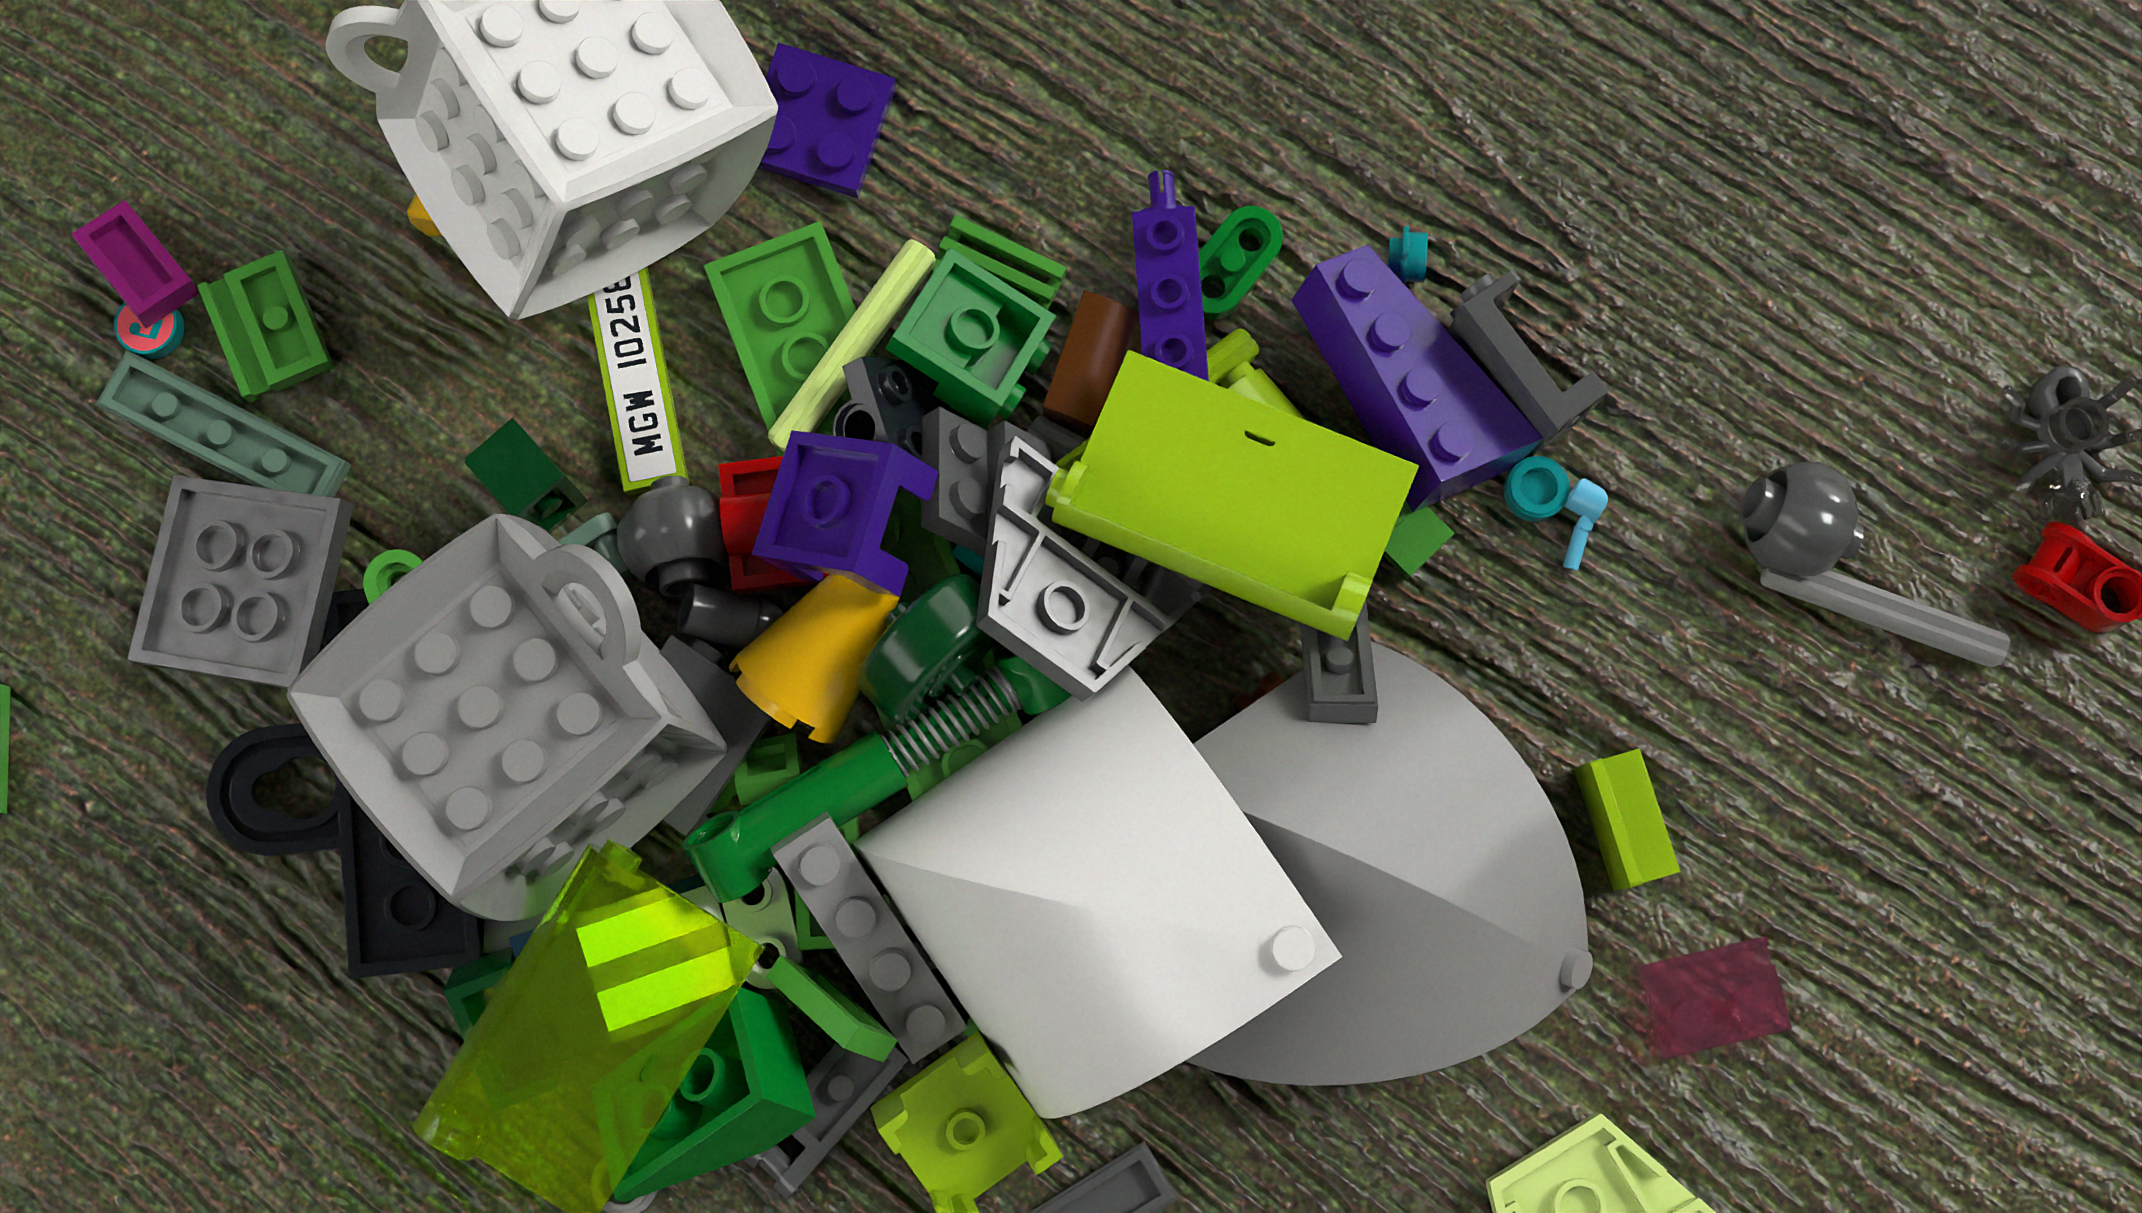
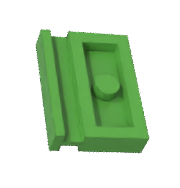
M283 250L223 274L225 278L210 284L203 282L197 285L241 396L251 403L258 400V396L271 390L280 391L335 367L292 261Z

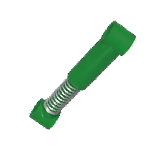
M1001 645L994 654L996 666L994 665L993 669L989 668V670H986L985 679L979 676L976 684L972 685L961 696L956 694L953 697L950 694H946L947 702L943 703L937 700V708L933 709L928 706L927 714L923 715L921 713L917 720L906 723L907 726L905 727L896 724L897 732L893 733L886 730L887 738L882 734L879 735L875 729L742 810L727 811L712 817L695 828L685 838L682 848L718 903L736 900L758 887L767 879L772 868L779 864L773 856L770 847L823 812L827 811L837 828L907 787L909 784L906 779L907 777L909 778V769L913 768L919 772V763L923 762L925 765H929L930 761L928 758L932 755L935 759H939L940 755L938 752L942 749L945 753H949L950 749L948 746L952 743L955 747H959L960 743L958 740L962 737L965 741H969L968 734L972 731L975 735H979L978 728L982 725L985 729H989L988 722L993 719L995 723H999L998 716L1003 713L1005 717H1009L1010 712H1017V709L1021 710V708L1027 714H1039L1056 707L1072 695Z

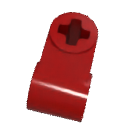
M2047 522L2040 533L2043 542L2027 565H2019L2012 575L2014 582L2028 595L2051 605L2077 622L2084 629L2093 633L2110 632L2142 616V574L2097 546L2083 532L2064 523ZM2102 586L2111 589L2117 595L2120 601L2118 613L2110 611L2104 605L2101 599Z

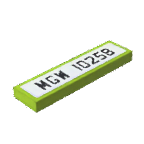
M645 267L612 285L587 295L623 490L627 496L651 491L652 482L662 477L682 476L688 479L648 267Z

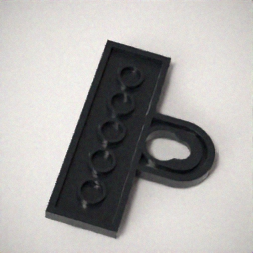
M364 588L333 592L325 624L327 645L369 606ZM302 723L268 726L248 731L234 739L222 750L209 773L206 801L213 824L229 843L245 852L267 857H286L340 850L349 979L456 968L485 957V953H483V919L466 913L448 902L379 830L357 804L334 771L333 775L336 782L334 797L328 808L318 816L308 819H296L282 810H266L258 804L254 793L259 779L265 774L280 771L282 767L293 759L319 758L333 771Z

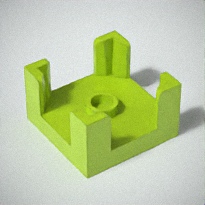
M979 1030L870 1107L878 1132L895 1155L898 1153L902 1155L929 1193L937 1213H980L974 1199L1028 1161L1035 1175H1038L1064 1157L1048 1128L1037 1115Z

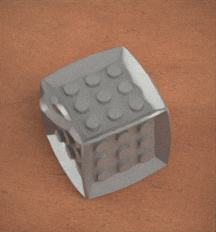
M493 514L434 553L381 594L310 662L288 687L287 699L325 760L357 804L386 838L448 902L466 913L487 920L517 921L539 915L575 891L653 829L693 791L727 752L726 742L701 704L675 669L659 653L660 650L641 630L638 611L631 592L610 562L586 546L571 543L561 545L539 526L520 517L506 514Z

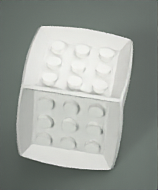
M404 0L400 9L383 6H358L340 12L332 20L326 40V52L334 66L356 84L376 93L377 120L398 163L441 234L493 301L509 318L516 320L562 306L612 285L677 250L713 226L734 204L754 176L770 141L778 111V104L764 75L720 0ZM375 36H391L408 41L407 60L399 73L385 69L373 62L365 53V42Z

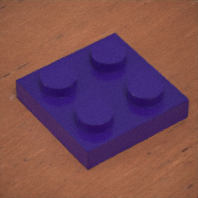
M778 43L765 78L778 104V111L770 141L758 168L859 198L896 90L895 78Z

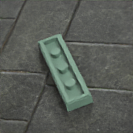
M126 350L95 404L255 487L334 498L352 466L347 461Z

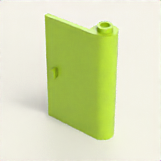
M1128 350L1081 460H1076L1070 471L1062 468L1057 470L1048 489L1045 505L1054 508L1052 522L1348 642L1419 465Z

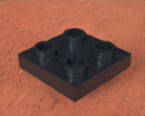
M861 356L842 366L852 400L843 405L834 418L833 435L892 443L922 461V417L939 406L951 412L949 405L932 395L939 383L904 360Z

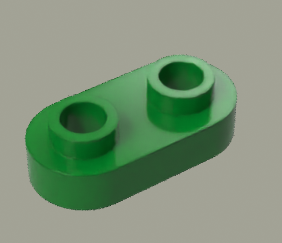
M1245 206L1233 211L1199 251L1201 286L1207 282H1216L1222 287L1224 292L1215 299L1208 298L1202 293L1204 319L1218 320L1232 314L1277 259L1283 242V230L1276 216L1267 209L1258 206ZM1252 235L1259 239L1261 247L1256 251H1246L1240 246L1239 240L1243 236Z

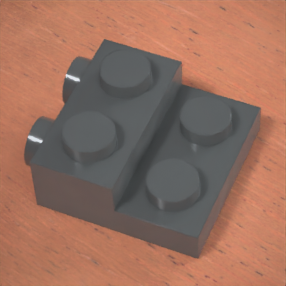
M940 406L923 416L922 462L939 471L931 498L928 501L922 500L921 527L985 557L998 459L1002 447L1016 435L1051 461V444L1005 420L986 431ZM1044 503L1037 519L1061 537V525L1052 522V507Z

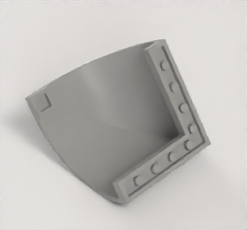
M1371 642L1378 698L1376 723L1309 722L1303 669L1193 743L1194 747L1215 773L1277 860L1342 957L1241 1027L1185 1060L1186 1062L1243 1079L1309 1086L1351 1085L1415 1076L1472 1059L1513 1040L1553 1012L1577 989H1581L1590 978L1593 959L1591 953L1588 952L1583 890L1566 834L1548 797L1530 768L1488 717L1463 694L1438 675L1412 659L1383 645Z

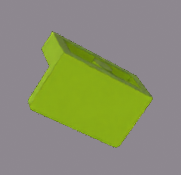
M1640 748L1605 759L1600 758L1574 768L1613 891L1632 888L1648 881L1681 872Z

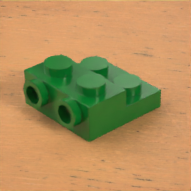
M949 247L885 349L937 381L939 384L932 394L934 397L986 429L996 415L1006 421L1019 403L1026 388L1018 384L1017 381L1024 370L1034 375L1050 351L1053 343L1045 339L1044 336L1056 315Z

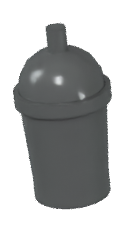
M691 583L687 587L680 605L677 630L679 633L698 637L740 652L784 613L766 595L758 593L754 596L735 594L732 591Z

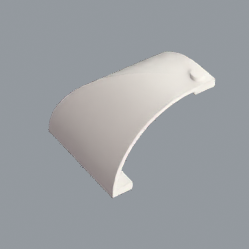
M1126 665L1101 689L1085 701L1081 702L1072 695L1056 707L1044 711L853 842L858 853L1037 1115L1042 1118H1059L1087 1110L1161 1075L1241 1027L1342 957L1286 873L1215 773L1165 707L1129 665Z

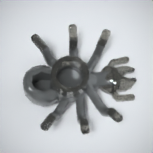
M2066 365L2056 367L2042 375L2032 385L2028 402L2031 412L2036 418L2024 413L2025 401L2011 385H2006L2002 389L2003 397L2011 404L2008 414L2010 420L2015 424L2037 432L2039 440L2019 443L2018 440L2013 438H2002L1998 441V448L2005 451V454L2009 456L2042 451L2051 453L2017 479L2016 492L2019 495L2026 494L2034 486L2035 480L2053 467L2060 471V475L2051 481L2048 490L2039 497V508L2043 521L2052 519L2050 507L2052 497H2054V511L2067 522L2078 518L2077 505L2081 510L2084 520L2091 519L2092 508L2096 517H2102L2106 514L2101 494L2092 487L2091 481L2083 475V466L2101 482L2123 481L2139 487L2142 486V474L2128 469L2110 470L2104 468L2084 451L2087 448L2111 449L2128 443L2142 441V429L2106 436L2109 429V417L2106 409L2118 402L2136 385V380L2133 377H2126L2114 389L2096 401L2090 398L2089 383L2081 370Z

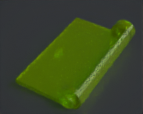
M607 839L603 847L592 843L587 845L412 1124L415 1133L439 1151L464 1161H470L476 1156L566 1213L602 1212L766 948L638 869L643 859L632 850L611 839ZM640 1072H641V1079L643 1080L642 1082H641L640 1079H639V1074H640Z

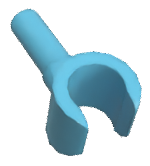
M1585 478L1575 484L1564 505L1565 508L1580 516L1574 526L1563 564L1564 568L1575 571L1579 569L1589 532L1592 531L1593 524L1598 520L1608 502L1605 490Z

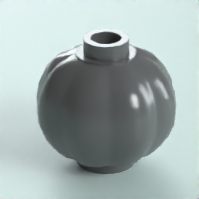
M1820 462L1789 464L1775 469L1766 478H1757L1748 488L1740 506L1739 521L1744 525L1748 549L1755 561L1763 569L1769 568L1792 576H1816L1830 570L1840 558H1852L1858 551L1864 537V527L1862 524L1857 523L1858 506L1851 485L1839 471Z
M666 476L652 482L651 491L639 496L629 506L617 528L616 543L618 553L626 568L643 584L652 589L660 590L663 596L669 598H683L687 587L691 583L711 587V582L716 580L721 573L725 572L730 565L722 533L720 498L704 487L689 486L688 479L682 476Z

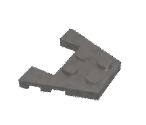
M1015 435L1002 447L999 453L976 626L1083 702L1101 689L1146 649L1147 645L1183 616L1184 612L1211 591L1212 586L1154 563L1138 594L1038 521L1037 516L1045 503L1048 489L1059 467Z

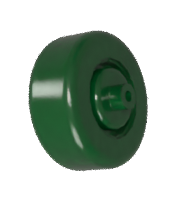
M956 574L945 578L927 590L910 606L906 602H902L886 617L884 623L888 628L875 642L861 663L857 673V684L859 689L891 721L899 724L911 722L917 719L921 713L925 714L928 711V706L933 708L937 700L941 701L952 690L958 696H961L979 678V674L974 668L991 649L996 640L976 626L981 586L971 576Z

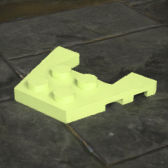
M1597 1112L1485 1180L1493 1213H1716L1666 1172L1667 1170L1603 1114Z

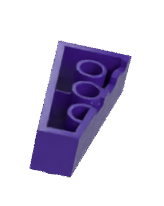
M1369 245L1316 264L1291 299L1374 446L1379 450L1419 465L1405 499L1412 512L1512 470L1517 463L1544 439Z

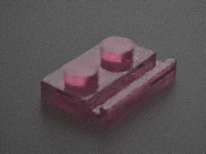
M1767 936L1636 966L1644 986L1645 994L1643 995L1660 1058H1672L1792 1029L1776 967L1772 965L1767 946L1770 945Z

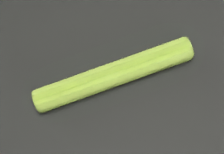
M913 239L906 241L770 429L768 438L774 446L785 452L792 430L809 433L816 431L848 386L842 366L861 356H870L934 267L936 262L935 255L929 248Z

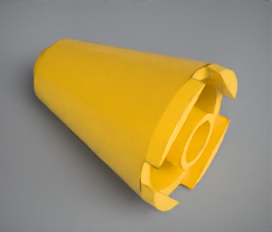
M829 574L736 655L729 665L730 672L742 671L735 683L754 704L779 723L791 729L799 719L815 728L808 738L820 743H834L842 733L860 692L857 684V673L869 650L887 629L884 621L896 607L899 597L876 593L844 576Z

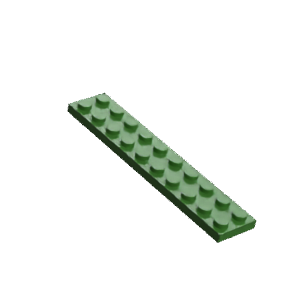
M821 221L704 265L768 432L856 312ZM872 352L869 357L875 358L874 353ZM848 386L814 433L834 436V418L839 409L852 400ZM774 446L777 455L783 456L784 452ZM902 488L897 490L879 549L908 565V573L896 607L902 602H906L910 606L916 599L940 581L952 575L961 574L956 559L951 554L952 549L948 540L921 527L922 500ZM991 649L974 668L983 679H985L986 670H989V668L993 669L994 665L996 666ZM953 690L949 693L953 697L956 696ZM946 697L941 700L943 703L947 702ZM876 706L885 732L886 730L893 733L897 732L896 724L899 723L891 721ZM1010 712L1009 717H1005L1003 713L998 716L999 723H995L993 719L988 722L989 729H985L983 725L978 728L979 735H975L973 731L968 734L969 741H965L963 737L958 740L960 743L959 747H955L952 743L948 746L950 749L949 753H945L943 749L938 752L940 755L939 759H935L932 755L928 758L930 761L929 765H925L923 762L918 764L919 772L913 768L909 769V778L907 777L906 780L909 784L907 789L912 801L1021 728L1022 725L1017 712Z

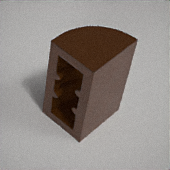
M1087 290L1083 291L1043 404L1044 417L1068 430L1091 437L1127 351L1131 350L1142 355L1139 313L1107 297Z

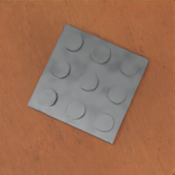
M173 475L127 660L142 665L288 689L292 682L319 653L354 505L339 498Z

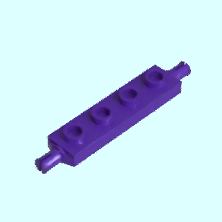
M1157 170L1148 175L1151 207L1132 212L1142 355L1209 382L1195 206L1176 205L1175 176L1169 170H1162L1164 192L1161 193Z

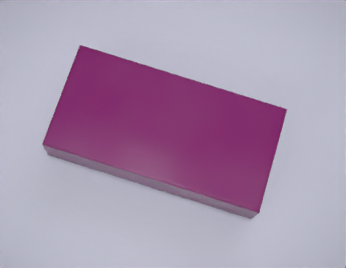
M125 200L71 234L82 251L145 328H148L200 294L192 280Z

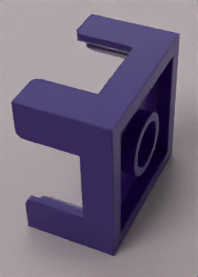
M792 430L752 555L798 579L820 583L824 576L823 573L844 576L873 592L900 597L908 573V565L879 549L898 486L920 500L928 501L931 498L939 471L892 443Z

